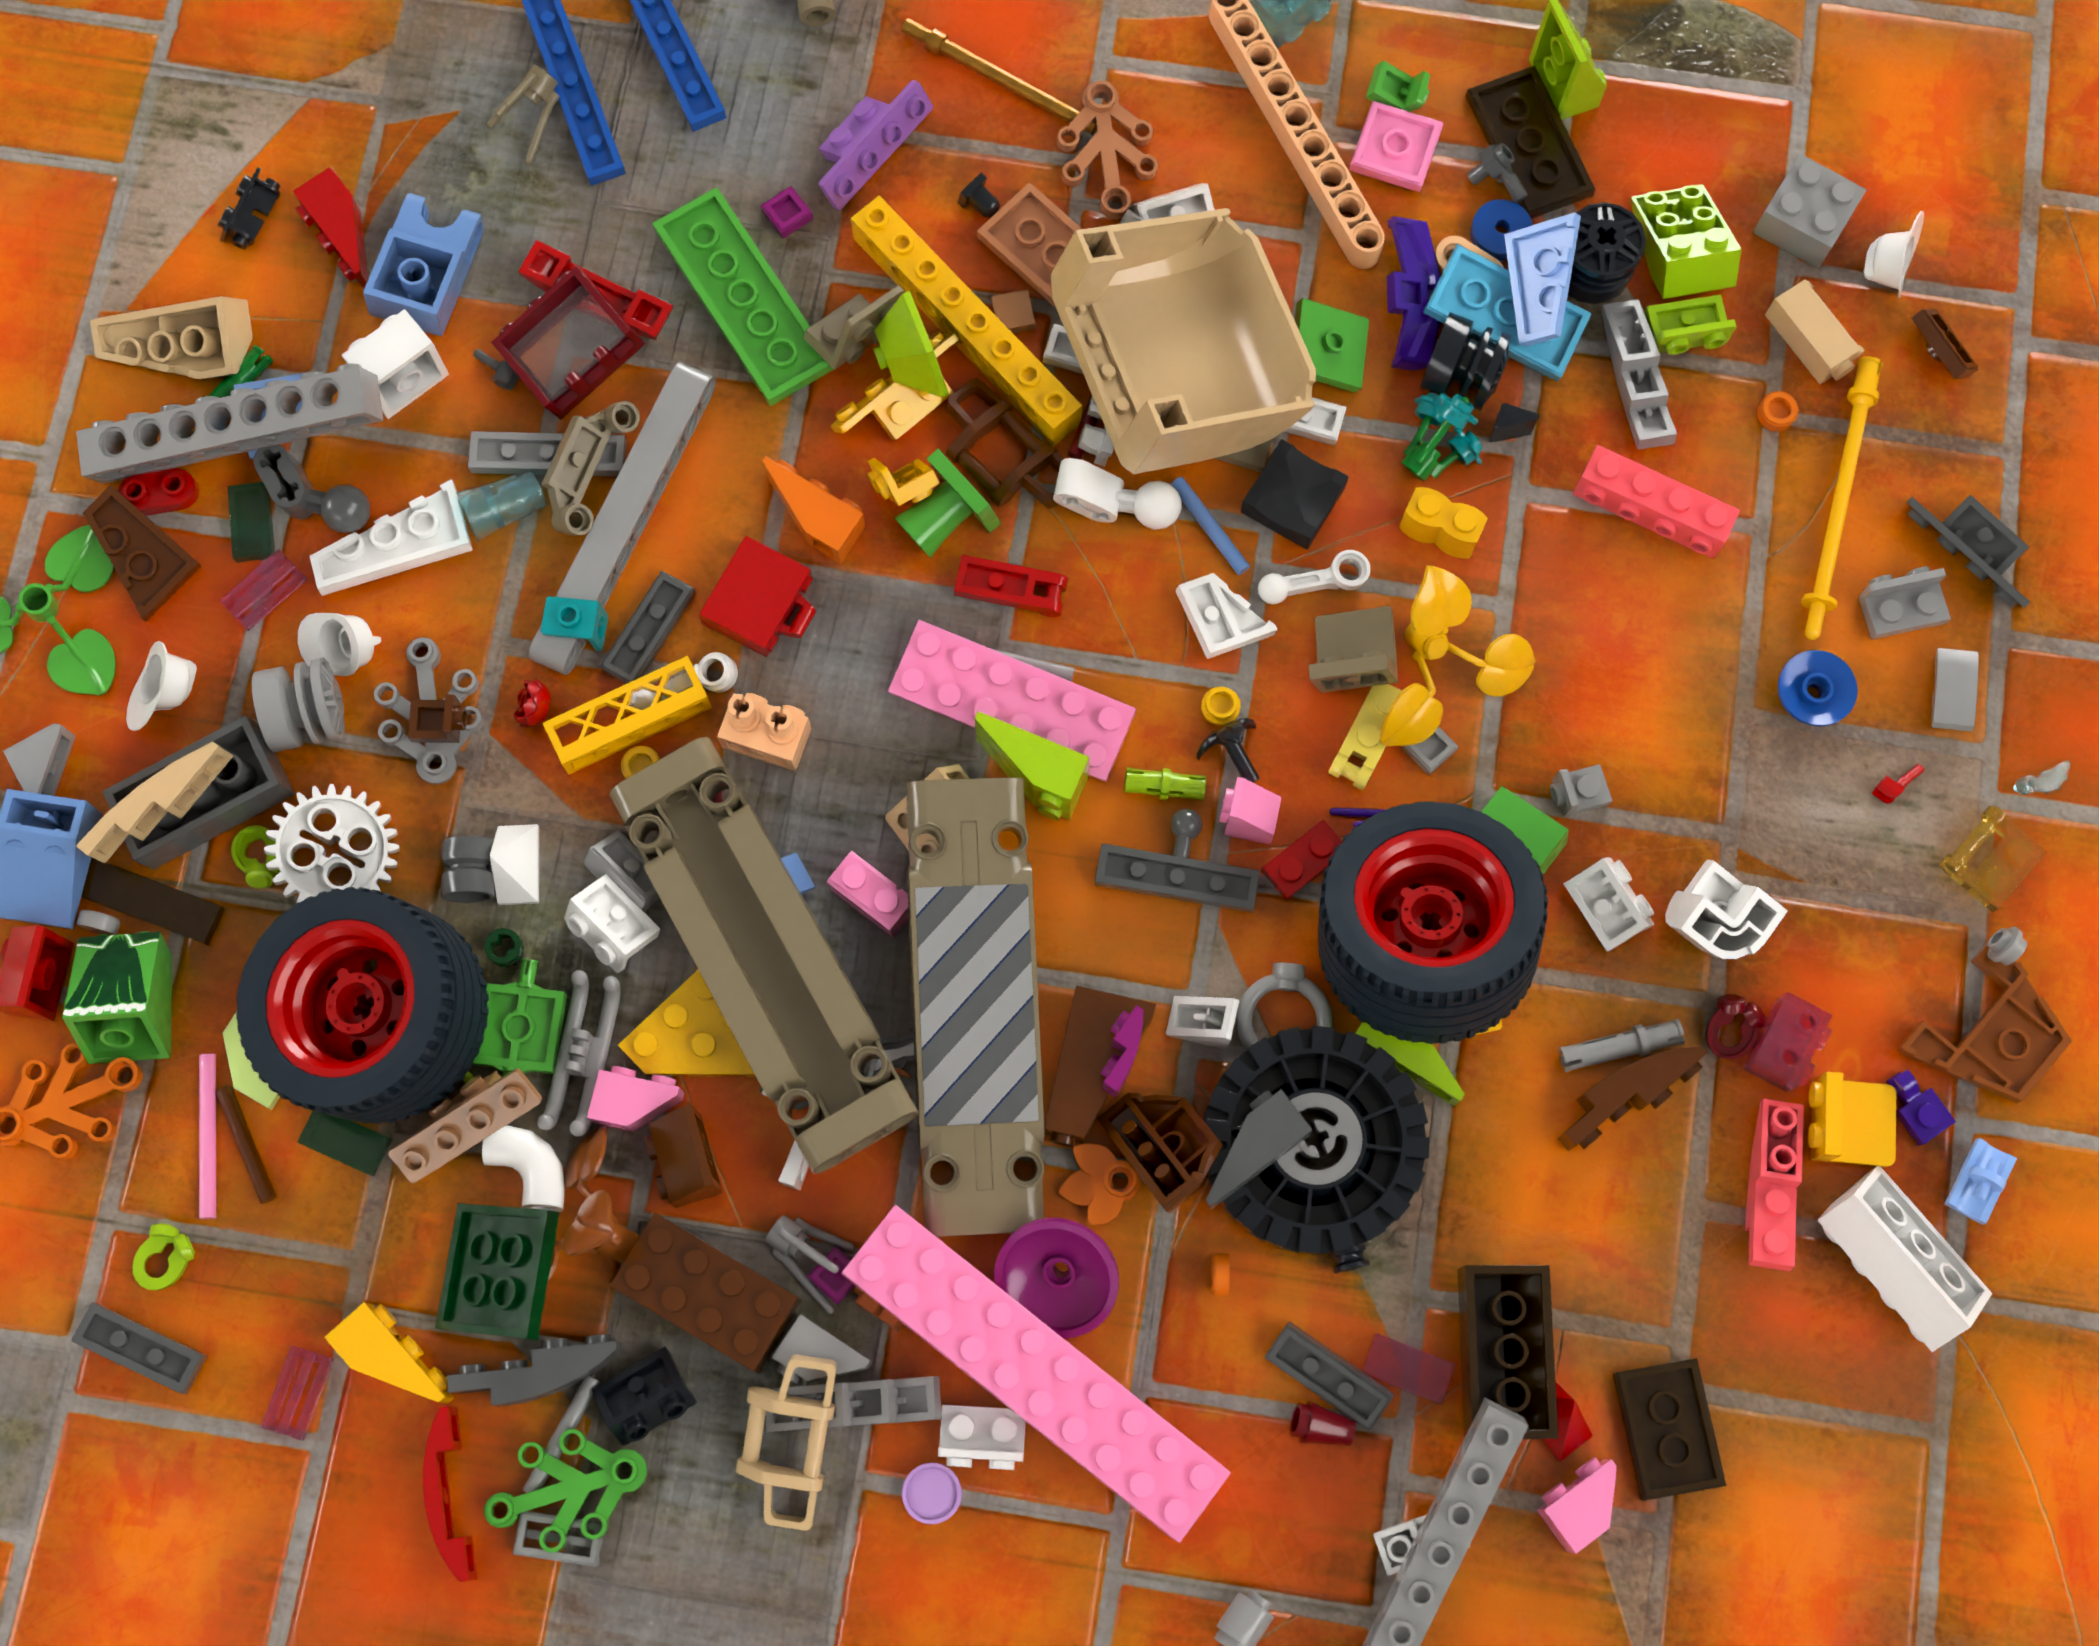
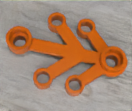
M69 1043L61 1050V1062L42 1102L28 1108L36 1087L45 1084L50 1079L51 1069L48 1064L37 1059L26 1062L21 1071L22 1079L10 1104L0 1107V1145L11 1147L26 1141L48 1150L55 1158L61 1160L71 1159L78 1150L77 1141L73 1137L66 1134L53 1136L32 1126L48 1118L88 1133V1136L96 1142H110L117 1132L116 1125L112 1120L104 1117L93 1118L71 1108L113 1090L120 1092L135 1090L143 1079L141 1066L129 1058L120 1057L114 1059L108 1064L104 1076L67 1091L76 1070L83 1068L88 1063L81 1050L79 1060L74 1063L70 1062L71 1052L76 1049L80 1050L77 1043ZM40 1066L42 1073L37 1079L33 1080L31 1078V1071L34 1067ZM131 1069L133 1072L132 1079L128 1083H123L121 1079L122 1074L126 1070ZM14 1119L16 1127L13 1132L7 1134L5 1131L6 1123ZM102 1123H106L108 1128L106 1134L98 1137L96 1134L97 1127ZM63 1140H67L69 1145L67 1151L59 1154L57 1150L58 1144Z

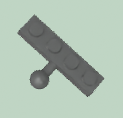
M1181 809L1171 819V831L1176 836L1173 856L1103 843L1101 845L1095 878L1096 886L1253 913L1260 871L1189 859L1191 841L1199 835L1202 829L1201 817L1194 810Z

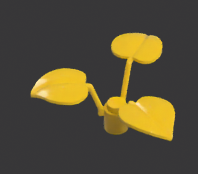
M1431 565L1426 566L1422 584L1411 607V623L1406 628L1404 634L1406 644L1416 651L1412 658L1418 662L1427 689L1422 684L1414 683L1403 689L1395 698L1386 715L1380 733L1379 742L1385 746H1405L1421 743L1434 734L1441 722L1443 706L1439 700L1433 698L1436 693V687L1425 659H1439L1447 651H1450L1468 662L1482 667L1477 675L1476 685L1482 692L1494 697L1508 695L1516 691L1527 681L1533 671L1535 658L1531 645L1520 635L1505 634L1495 639L1486 650L1485 660L1479 659L1448 642L1446 636L1448 627L1460 625L1466 620L1471 609L1472 596L1467 585L1456 575L1445 569Z

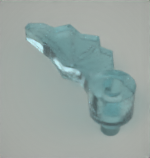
M2066 760L2052 769L2042 771L2038 778L2033 775L2019 778L2013 789L2022 795L2035 791L2047 794L2051 793L2052 790H2060L2062 782L2068 779L2066 772L2070 768V762Z

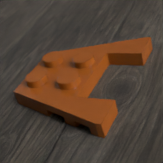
M1987 941L1970 962L2003 989V992L1957 1047L1951 1044L1928 1023L1922 1021L1917 1024L1896 1050L1907 1057L2012 1102L2019 1103L2025 1099L2072 1040L2043 996L2039 998L2027 980L2028 974L2022 964L2015 961L2005 966L2001 962H1993L1987 956L1989 950Z

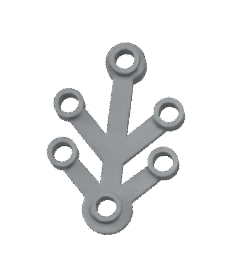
M425 637L417 638L408 645L406 655L408 661L417 672L420 700H437L433 669L441 661V652L431 639ZM420 647L428 648L425 656L416 657V651ZM461 669L454 674L452 679L453 687L448 694H454L462 704L467 696L477 691L479 681L471 670ZM463 678H472L470 686L466 688L459 687V683ZM383 682L379 684L374 690V698L377 703L385 709L394 710L409 721L411 702L403 698L392 683ZM387 690H392L393 697L388 701H382L381 695ZM467 706V716L475 714L477 719L474 724L466 725L465 730H460L459 743L425 742V747L418 742H411L400 723L392 719L381 723L378 734L385 744L397 746L417 761V772L424 781L438 785L449 781L454 776L457 769L456 753L472 733L482 728L484 719L477 708ZM389 728H398V733L395 737L386 738V732ZM433 759H442V764L438 769H430L429 765Z

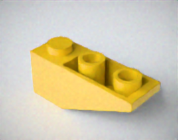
M363 1302L324 1337L347 1365L355 1371L438 1403L448 1404L454 1399L448 1393L446 1376L435 1366L430 1370L420 1359L424 1354L423 1350L409 1335L404 1338L399 1335L393 1328L397 1320L382 1304L375 1307V1305Z

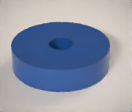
M1498 199L1487 202L1478 209L1474 216L1470 229L1472 243L1497 260L1506 261L1507 253L1504 234L1532 226V221L1527 211L1513 201ZM1496 227L1505 228L1507 233H1499Z

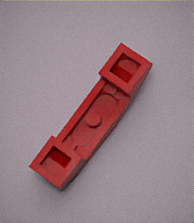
M538 240L535 241L519 269L521 276L547 292L555 285L557 279L563 273L571 271L577 266L593 281L638 336L657 339L673 310V305L638 289L637 293L632 292L572 263L571 256ZM591 295L575 308L590 317L618 328Z
M446 1406L438 1409L428 1435L423 1463V1496L426 1516L436 1547L452 1574L459 1582L476 1580L477 1572L472 1536L455 1538L445 1453L462 1450L457 1407Z

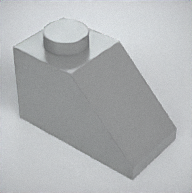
M801 1314L772 1356L773 1359L780 1363L776 1371L783 1376L790 1357L795 1354L834 1360L837 1363L836 1377L868 1370L873 1363ZM798 1367L793 1371L791 1381L797 1384L802 1377L808 1382H815L827 1379V1374L822 1370Z

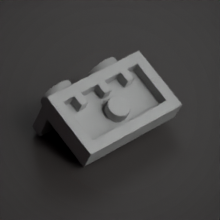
M1920 567L1909 571L1904 577L1893 579L1892 575L1888 574L1870 580L1868 582L1869 585L1858 596L1871 640L1946 624L1951 617L1940 586V582L1946 577L1944 568L1930 571L1929 567Z

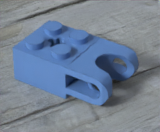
M408 193L393 228H389L363 295L369 315L385 320L387 317L397 315L405 309L424 332L443 337L484 232L482 215L469 210H462L452 225L445 228L433 227L427 224L429 211L425 203V197Z

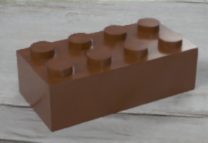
M655 1212L610 1284L612 1288L758 1374L802 1302L796 1295Z

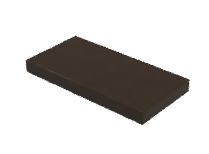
M1535 65L1467 89V101L1489 146L1503 143L1511 150L1514 156V162L1511 164L1512 172L1519 178L1528 194L1527 198L1517 204L1527 211L1531 219L1594 196L1596 189Z

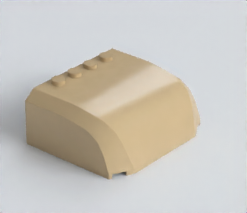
M1228 208L1076 230L1051 273L1052 298L1120 464L1132 474L1200 462L1253 448L1273 439L1290 428L1314 407L1312 385L1316 381V368L1258 237L1249 228L1243 231L1229 217L1231 211Z

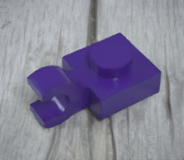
M1905 1070L1903 1073L1898 1072L1886 1081L1887 1085L1895 1088L1896 1096L1903 1104V1106L1896 1110V1116L1918 1146L1926 1144L1956 1122L1932 1088L1925 1089L1920 1093L1916 1079L1908 1070Z

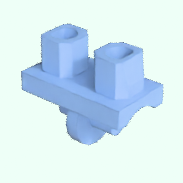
M1981 1138L1975 1139L1944 1204L1981 1225L1986 1224L2001 1192H2003L2007 1184L2006 1181L2017 1158L1992 1147Z

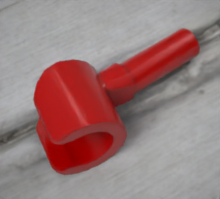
M1917 764L1896 782L1887 775L1884 776L1872 791V794L1885 804H1891L1904 791L1907 784L1924 772L1923 766Z

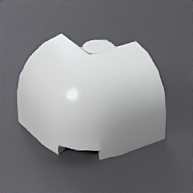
M1707 859L1684 892L1678 890L1675 892L1669 902L1665 917L1666 923L1701 951L1721 959H1737L1757 952L1766 943L1788 910L1759 887L1741 883L1714 860Z

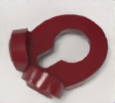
M1735 994L1720 996L1717 998L1718 1009L1712 1015L1707 1025V1045L1719 1058L1727 1060L1737 1059L1748 1053L1754 1046L1759 1029L1766 1026V1017L1758 1005L1753 1002L1746 1003L1745 998ZM1743 1013L1745 1018L1739 1027L1742 1032L1741 1041L1734 1047L1722 1045L1718 1040L1720 1028L1726 1024H1731L1736 1014Z

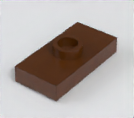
M1937 309L1921 310L1911 318L1928 341L1926 344L1928 352L1938 362L1942 361L1955 379L1968 378L1979 370L1976 362Z

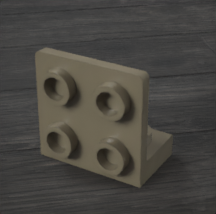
M898 285L871 304L859 293L806 329L803 339L834 370L846 362L852 364L862 356L865 349L871 344L879 345L874 330L902 293H904V290Z
M1390 606L1322 615L1315 618L1317 663L1309 664V678L1321 693L1398 683L1394 616Z

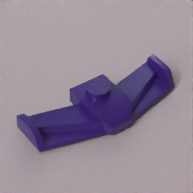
M1394 216L1387 223L1388 227L1392 230L1402 272L1394 271L1387 276L1388 313L1403 315L1395 359L1392 361L1391 367L1416 371L1428 367L1435 349L1440 321L1423 312L1440 279V272L1428 223L1426 221Z

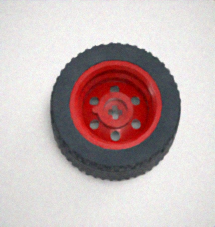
M1430 801L1402 804L1365 819L1360 826L1353 828L1351 833L1343 838L1342 844L1334 849V855L1330 856L1328 867L1324 871V878L1322 880L1319 904L1318 953L1321 958L1322 971L1325 972V979L1328 983H1331V990L1339 997L1338 1000L1342 1005H1346L1348 1011L1355 1015L1358 1020L1369 1024L1374 1030H1378L1388 1036L1397 1037L1400 1040L1414 1043L1443 1044L1448 1041L1456 1042L1461 1041V1039L1471 1038L1479 1032L1483 1033L1488 1031L1490 1027H1495L1502 1018H1507L1511 1010H1515L1518 1007L1520 999L1526 996L1537 969L1548 914L1547 888L1543 884L1544 877L1543 873L1539 870V864L1532 858L1530 849L1526 848L1524 842L1517 838L1512 830L1501 822L1492 819L1489 815L1462 805ZM1457 896L1464 899V901L1460 902ZM1382 915L1387 917L1390 921L1383 920Z
M346 887L344 890L337 888L332 889L330 892L323 891L315 897L305 898L304 901L293 905L290 910L283 912L261 935L251 955L248 957L237 993L236 1019L238 1033L241 1036V1045L245 1050L246 1058L252 1063V1069L259 1074V1078L263 1082L268 1083V1087L273 1092L278 1093L279 1097L289 1100L294 1105L363 1123L396 1122L397 1119L403 1121L408 1119L410 1115L416 1116L421 1114L423 1110H429L434 1106V1103L445 1099L446 1095L456 1088L458 1082L462 1081L465 1078V1074L471 1069L472 1062L479 1053L481 1043H483L484 1031L487 1028V1016L489 1015V1009L487 1008L489 994H487L486 980L483 979V968L479 965L477 955L472 953L471 945L465 942L463 935L456 932L455 928L446 923L445 920L422 908L379 890L371 891L362 887L358 889ZM376 959L377 967L373 971L369 961ZM328 1019L331 1025L335 1027L330 1034H327L325 1028Z

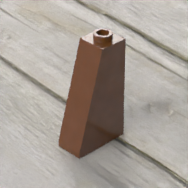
M1076 986L1044 1125V1134L1051 1136L1050 1142L1066 1147H1074L1075 1141L1084 1143L1111 1095L1102 1089L1106 1077L1101 1075V1072L1114 1053L1119 1057L1123 1055L1122 1052L1112 1046L1113 1038L1115 1037V1034L1110 1031L1123 1011L1131 1014L1136 1005L1143 1009L1141 1041L1153 1019L1156 1003Z

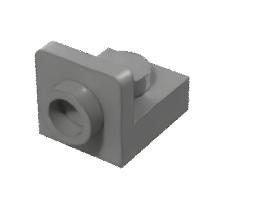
M1600 764L1568 772V769L1559 770L1552 779L1553 784L1550 785L1552 800L1556 807L1561 806L1564 817L1608 806L1612 802Z

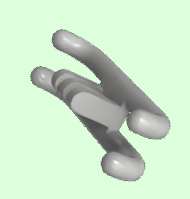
M577 970L571 976L573 983L572 996L544 1113L539 1116L537 1124L544 1131L553 1129L561 1114L569 1076L584 1077L586 1079L575 1121L570 1124L569 1128L572 1135L580 1137L587 1133L592 1123L587 1118L598 1072L605 1069L619 1008L621 986L619 980L614 976H608L604 979L603 1006L596 1036L593 1037L590 1032L581 1029L589 992V979L584 971Z

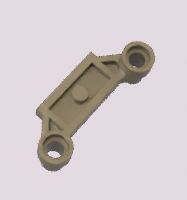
M628 401L615 402L609 405L608 408H604L585 418L580 415L572 416L541 484L548 489L553 512L551 523L557 532L578 536L584 535L591 530L594 522L593 514L587 506L580 504L611 434L631 432L638 426L640 415L633 403Z

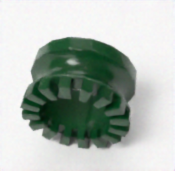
M507 928L496 929L490 933L484 946L489 959L500 967H510L511 965L514 966L516 962H520L521 956L524 955L523 950L525 949L520 937L514 931ZM508 937L513 939L515 946L514 949L507 951V957H497L494 954V948L501 944L502 938Z

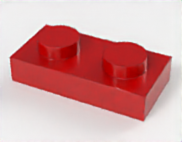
M1323 819L1263 866L1261 872L1282 897L1288 901L1325 871L1328 867L1330 856L1334 855V849L1342 844V840Z

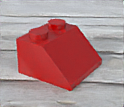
M44 926L13 927L10 937L5 940L1 950L3 964L0 972V1011L9 1015L54 1022L74 943Z

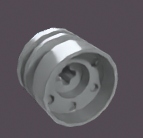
M324 657L311 660L310 668L305 662L296 663L294 667V682L283 666L253 672L252 696L254 708L263 738L273 753L301 747L304 740V728L315 744L322 743L325 739V734L331 741L344 737L343 698L334 673Z

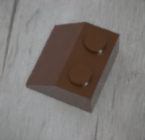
M692 1104L684 1105L648 1124L651 1135L645 1137V1143L650 1159L652 1161L658 1159L662 1175L656 1176V1183L662 1200L669 1199L670 1204L677 1208L723 1193L702 1116Z

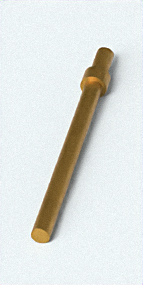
M909 18L905 20L901 31L924 43L925 49L938 56L941 54L946 55L1068 123H1071L1080 111L951 42L948 40L949 36L936 28L931 31ZM1095 119L1084 130L1090 135H1093L1097 129Z

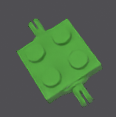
M521 959L518 982L506 985L487 983L486 990L487 994H489V1001L487 1002V1008L489 1009L487 1028L484 1031V1040L481 1043L479 1053L472 1062L473 1065L496 1068L503 1072V1076L516 1068L520 1069L524 1074L530 1072L554 1074L567 994L564 991L545 990L534 984L539 961Z

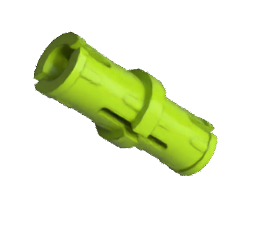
M1126 768L1124 793L1159 796L1160 800H1167L1168 797L1204 800L1206 788L1205 775L1173 773L1168 768H1162V771Z

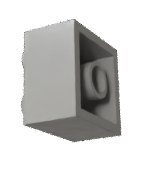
M1799 154L1752 233L1819 269L1867 189Z

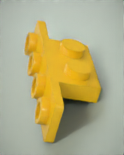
M938 331L929 337L936 358L959 340L955 332L942 334L941 331ZM892 376L886 381L880 378L865 389L864 392L867 396L859 403L850 402L841 408L835 415L838 420L830 427L835 433H845L872 412L892 440H897L954 392L945 380L949 395L939 397L893 381Z

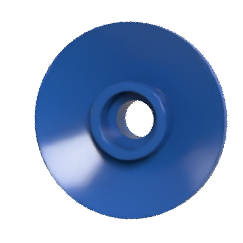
M1809 650L1799 653L1785 664L1778 678V695L1783 707L1793 718L1810 726L1823 727L1841 721L1853 709L1857 699L1858 687L1854 673L1841 658L1830 652ZM1808 687L1816 688L1819 692V698L1810 696L1807 692Z

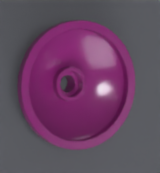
M1043 1218L1021 1226L1008 1237L997 1256L994 1281L998 1287L1063 1339H1067L1092 1331L1108 1317L1116 1302L1119 1291V1270L1110 1248L1094 1231L1072 1220ZM1059 1262L1064 1263L1068 1267V1271L1058 1270L1055 1264Z

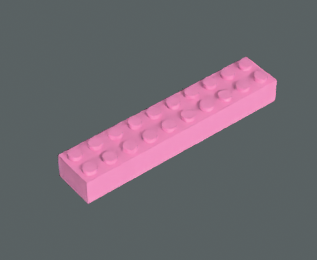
M896 1204L841 1273L1171 1539L1179 1543L1231 1474L1229 1470Z

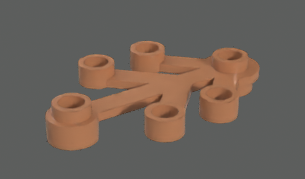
M1101 80L1093 82L1085 88L1082 95L1084 108L1068 126L1062 127L1058 132L1057 146L1064 152H1072L1078 147L1080 134L1094 119L1096 121L1097 133L1074 160L1064 164L1061 178L1063 183L1069 187L1080 185L1083 181L1085 170L1100 153L1105 186L1100 200V209L1108 218L1119 219L1129 209L1131 195L1126 188L1120 186L1116 153L1135 167L1136 176L1143 181H1149L1155 177L1158 162L1155 157L1142 153L1112 130L1111 118L1130 131V139L1137 146L1149 144L1153 135L1152 125L1146 120L1138 119L1119 104V95L1114 86L1107 81ZM1103 98L1106 104H1097L1094 102V99ZM1143 129L1148 135L1140 137L1135 131ZM1065 135H1070L1074 138L1075 141L1072 143H1066L1063 141L1062 137ZM1149 164L1153 170L1145 172L1141 169L1140 165ZM1076 170L1079 176L1071 178L1067 175V171ZM1116 201L1121 205V208L1112 209L1108 203Z

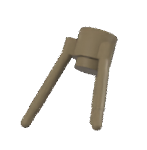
M536 65L531 67L521 84L495 110L494 116L487 122V127L493 128L522 96L537 106L541 101L545 102L525 159L526 165L532 164L552 108L560 97L554 92L558 82Z

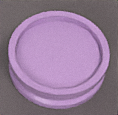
M926 1463L913 1469L905 1479L902 1488V1499L907 1512L914 1519L925 1524H937L949 1519L957 1511L962 1498V1488L956 1474L947 1466L938 1463Z

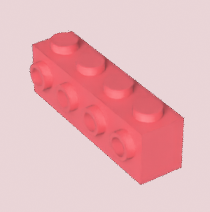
M1597 445L1573 492V495L1591 504L1606 509L1712 559L1715 558L1725 544L1740 512V509L1600 445Z

